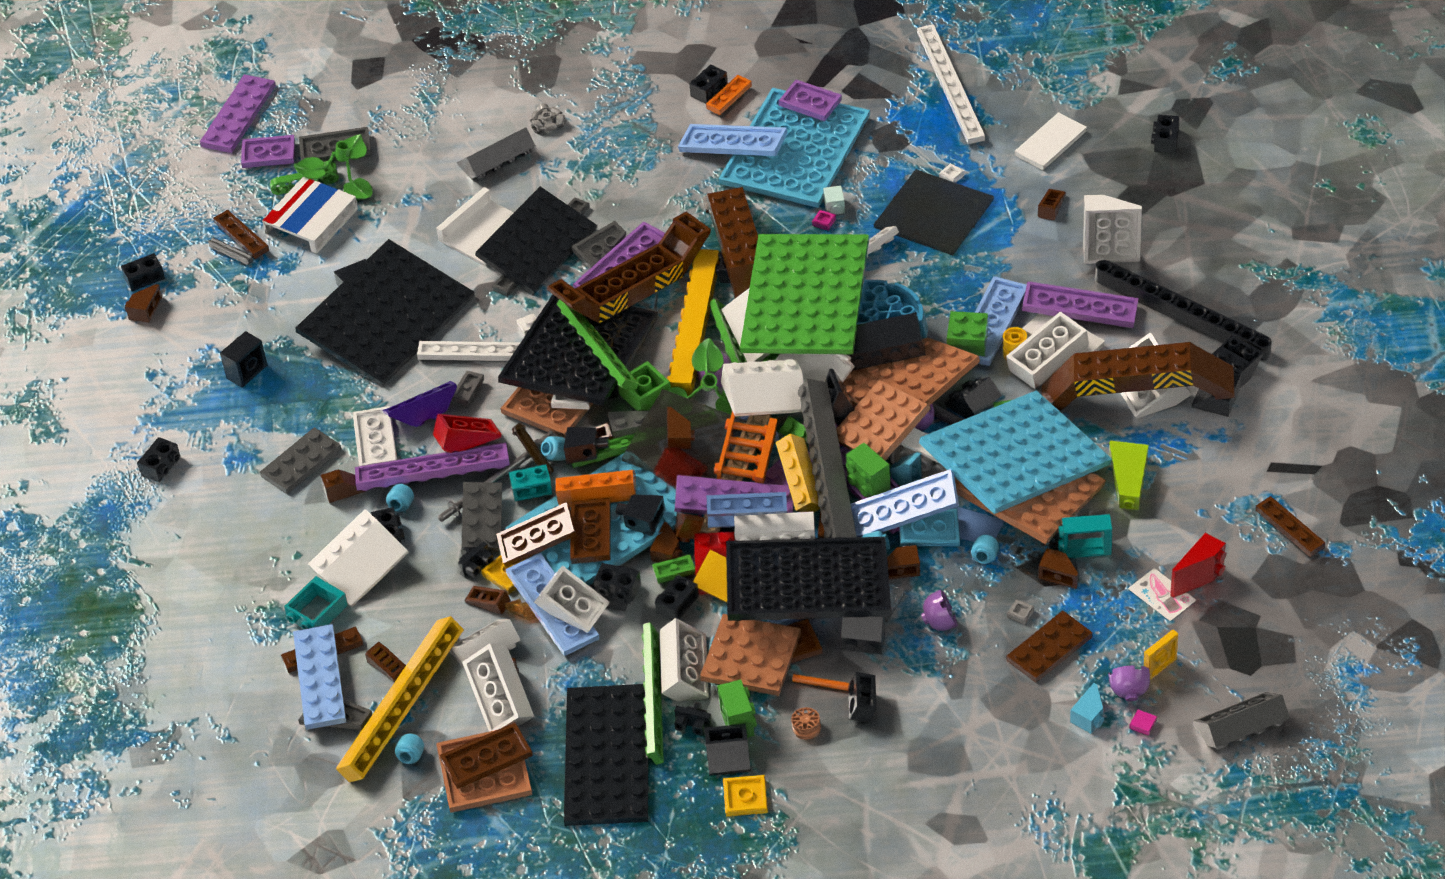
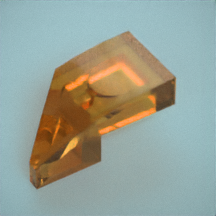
M521 599L504 604L506 610L525 620L537 618L526 602L522 603Z

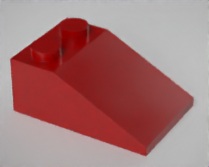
M437 414L433 436L441 448L449 453L454 451L461 452L499 439L502 435L492 419Z
M734 532L694 534L695 576L710 550L726 557V541H735ZM698 589L699 594H707Z
M1205 532L1172 569L1170 596L1173 598L1209 584L1217 576H1221L1226 567L1224 565L1227 555L1225 552L1226 543Z

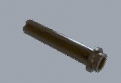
M522 423L516 424L512 428V434L518 437L537 466L547 464L550 476L554 470L525 430L526 426L522 425Z

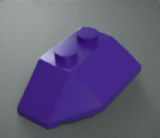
M452 381L446 382L384 409L383 413L408 425L421 426L425 424L426 420L430 418L436 419L437 414H442L448 410L457 385Z

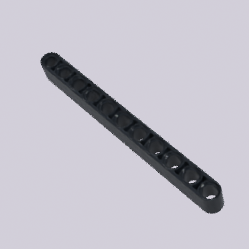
M1099 260L1096 263L1095 280L1097 283L1124 296L1139 298V303L1222 343L1234 335L1262 351V361L1270 358L1272 345L1270 337L1108 260Z

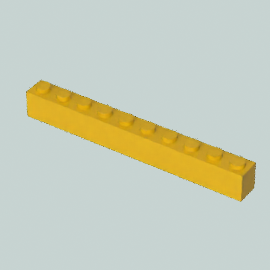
M700 249L692 262L693 269H690L689 272L690 282H687L686 288L688 294L684 296L685 308L681 309L682 322L678 323L679 335L675 337L676 348H673V362H670L669 366L671 374L667 376L671 388H682L686 391L687 396L694 392L697 371L692 365V355L699 344L705 339L711 309L709 302L713 300L717 280L716 266L720 264L719 250Z
M451 616L436 621L336 767V770L348 782L361 780L365 777L464 631Z

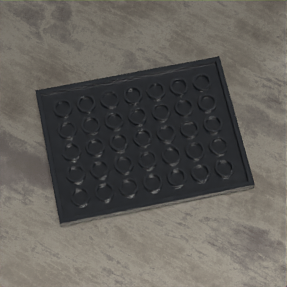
M388 239L297 325L295 331L383 387L418 352L419 341H430L474 297L475 292Z
M552 294L499 374L498 383L604 406L618 381L609 374L608 368L601 364L600 358L593 354V349L585 343V339L577 333V329L561 313V309L557 305L559 299ZM630 306L600 324L588 317L586 318L625 367L628 368L657 321L658 312Z
M885 537L726 541L728 621L891 616Z

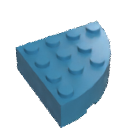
M864 280L857 325L917 312L923 337L927 338L928 326L924 309L919 297L911 289L899 283L894 285L888 284L886 280Z

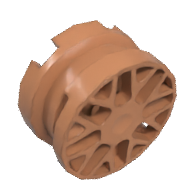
M804 707L792 714V730L796 737L808 740L813 739L820 733V717L816 710Z

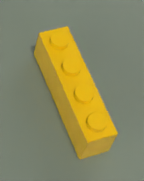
M790 433L778 440L776 445L794 507L798 512L814 513L820 507L818 506V494L815 489V477L812 473L813 466L804 438Z

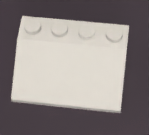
M1084 195V264L1097 263L1099 260H1108L1112 263L1140 262L1142 206L1106 195Z
M1149 333L1129 348L1161 344ZM1188 387L1121 393L1136 418L1176 406L1192 395Z
M797 359L723 364L721 384L734 416L801 412L798 389L802 386L804 380Z
M364 510L308 564L322 580L343 591L346 594L347 603L353 607L409 552L367 510Z

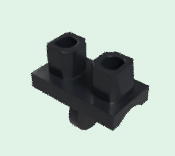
M483 541L476 548L468 549L464 547L461 549L462 556L458 562L461 568L460 575L464 578L467 575L475 578L481 572L479 565L483 563L487 566L494 560L487 543Z
M696 702L694 707L687 706V708L676 705L674 710L675 729L685 731L688 725L693 727L692 730L695 735L703 736L705 733L704 728L713 727L711 724V714L707 713V710L701 709L702 705L699 702Z

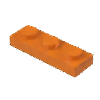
M737 75L706 103V109L721 115L752 87V81Z

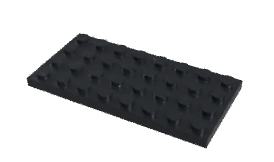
M643 684L567 688L564 790L565 826L648 822L649 758L645 752V747L647 746L645 730L647 728L644 719L646 707L644 704L645 689Z

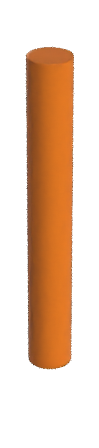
M793 674L792 682L848 691L849 683L797 674Z

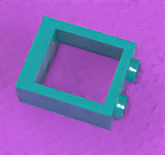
M1110 514L1062 518V526H1058L1059 538L1062 539H1058L1059 551L1066 553L1068 558L1112 555V524ZM1101 532L1100 538L1068 540L1069 534Z
M315 576L284 608L287 620L292 624H297L304 630L329 625L348 606L346 594L343 591ZM316 596L331 603L314 620L300 613Z

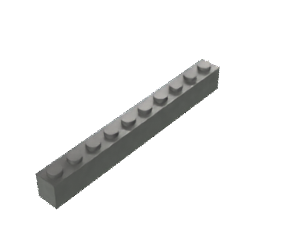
M806 379L798 389V396L800 397L801 412H803L804 427L806 428V441L810 450L809 457L813 466L812 473L815 477V489L818 494V506L821 510V522L824 526V538L857 537L828 384L824 381Z

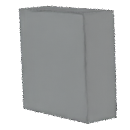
M1016 599L1007 613V618L1025 625L1034 612V606Z

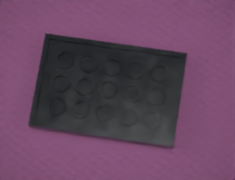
M539 186L476 251L475 256L531 295H534L573 255L572 246L593 234L598 225Z

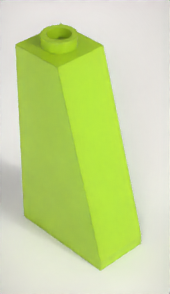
M1119 441L1109 442V456L1112 458L1111 469L1119 508L1139 510L1149 445Z

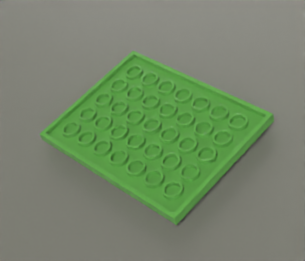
M759 234L740 343V353L853 354L869 235Z

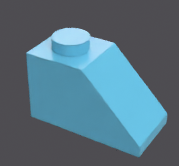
M916 452L902 456L898 462L892 465L890 469L891 478L899 486L922 479L921 453Z
M1095 683L1091 685L1070 710V723L1090 734L1096 728H1099L1104 721L1103 706L1098 686Z

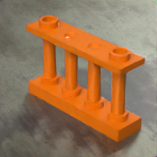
M732 411L730 419H726L725 430H727L719 463H715L714 474H717V479H721L722 474L752 478V481H755V483H764L776 436L777 419L770 418L768 425H764V427L735 422V416ZM735 429L763 434L765 439L756 441L733 437L732 434ZM730 444L757 448L762 452L761 455L757 454V456L728 450ZM726 459L755 463L758 468L753 471L725 466Z

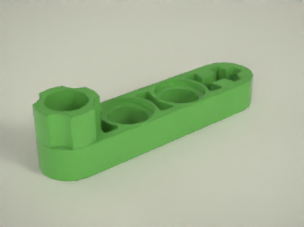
M331 162L329 167L324 169L325 176L315 181L325 185L335 183L339 178L336 164ZM295 173L273 178L270 181L271 192L275 195L286 194L295 186L291 182L294 180L300 181L303 176Z

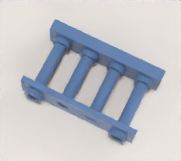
M786 492L706 495L708 528L735 527L734 516L787 513Z

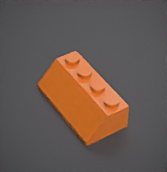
M635 470L556 478L558 505L567 502L571 507V502L610 498L611 503L629 501L632 495H636Z

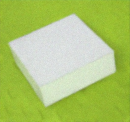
M951 163L939 173V178L952 185L964 176V170Z

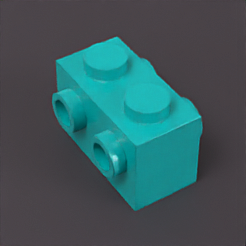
M547 464L509 472L515 502L553 494Z

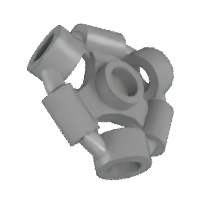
M545 103L540 104L537 107V111H534L530 118L531 128L535 133H539L544 130L546 132L556 130L559 126L564 127L565 115H562L563 112L555 107H548Z

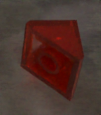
M678 447L664 449L653 474L676 489L677 475L700 477L708 467Z

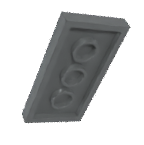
M368 127L300 136L301 160L316 157L323 162L328 161L332 152H335L338 141H344L359 134L362 135L367 149L365 156L371 155Z
M314 427L262 469L260 475L263 479L288 494L342 450L341 444Z
M463 482L461 549L464 547L468 549L476 548L484 541L488 544L490 552H500L496 534L501 532L502 483Z

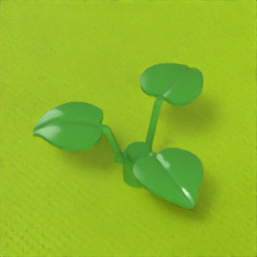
M361 134L344 141H338L336 143V150L332 152L326 165H324L321 159L316 157L305 158L298 163H294V168L300 175L315 180L325 176L324 169L329 167L334 157L340 162L346 161L349 182L344 184L343 192L356 196L357 200L368 199L372 196V187L368 181L362 178H357L353 181L351 177L349 158L360 159L367 152Z
M711 338L699 344L692 355L694 369L699 372L705 371L700 386L688 397L684 389L679 387L670 388L665 392L659 410H666L667 413V407H672L685 417L693 409V404L689 399L694 397L701 389L708 392L715 390L717 396L720 397L715 402L717 413L724 418L730 419L732 408L725 391L723 390L722 394H720L716 386L717 377L710 373L718 371L724 361L721 351Z

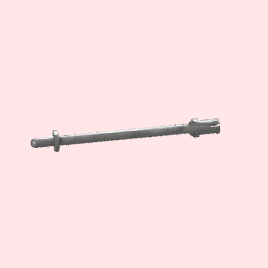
M549 431L542 438L534 440L540 451L542 442L549 436H556L555 433L553 434L552 431ZM527 451L513 460L509 466H505L485 482H498L531 456ZM463 498L456 503L449 501L447 503L448 509L438 516V520L443 522L452 515L460 516Z

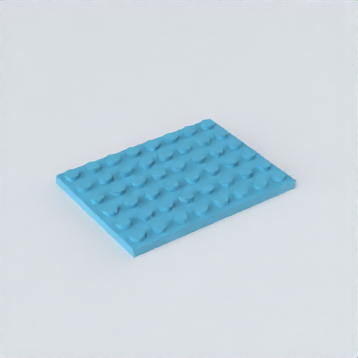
M772 88L750 126L784 127L787 129L788 134L777 155L753 156L733 154L719 177V184L734 188L743 187V190L818 208L824 198L823 188L831 186L867 122L870 110L839 103L826 121H822L779 106V99L786 91Z
M1037 390L922 436L919 440V444L947 470L951 469L954 472L955 478L993 514L1109 466L1112 461L1109 455Z
M632 452L623 453L591 474L635 470L636 495L663 496L666 510L654 535L650 536L627 528L623 516L616 515L617 504H628L629 501L612 502L611 560L571 564L570 539L539 553L542 554L555 573L564 566L589 586L594 583L595 576L602 563L620 566L651 546L656 536L660 534L658 532L663 522H668L674 531L677 512H674L676 489ZM554 496L505 527V530L559 506L557 496Z

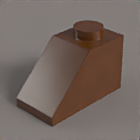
M159 284L152 285L131 295L129 301L125 304V311L129 320L150 322L162 299Z
M667 407L668 449H691V441H695V430H691V422L672 407Z
M338 469L320 475L329 503L366 492L357 490L355 474Z
M677 512L674 534L676 537H679V541L690 542V539H694V534L700 532L705 518Z
M663 522L658 532L659 535L656 536L650 549L651 561L657 563L682 556L679 540L668 522Z
M916 545L897 547L887 557L889 580L920 576V561Z
M1047 548L1039 564V579L1077 589L1078 572L1066 553Z

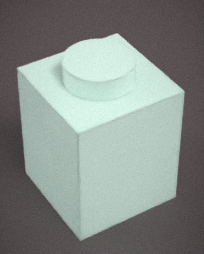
M841 186L823 188L826 212L835 215L845 213Z

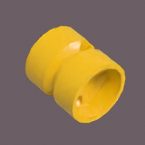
M1011 327L1004 331V359L1007 360L1006 356L1027 339V333L1022 328Z

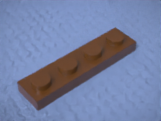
M229 210L213 218L214 223L248 254L252 255L254 259L269 251V246Z
M1271 496L1256 505V512L1309 557L1325 548V542Z
M356 626L335 634L337 655L363 646V640ZM295 649L281 654L288 673L298 670Z

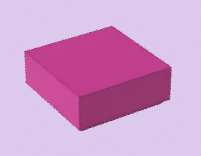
M819 210L812 220V226L829 231L836 220V215Z
M1138 709L1129 724V729L1149 736L1157 721V716Z

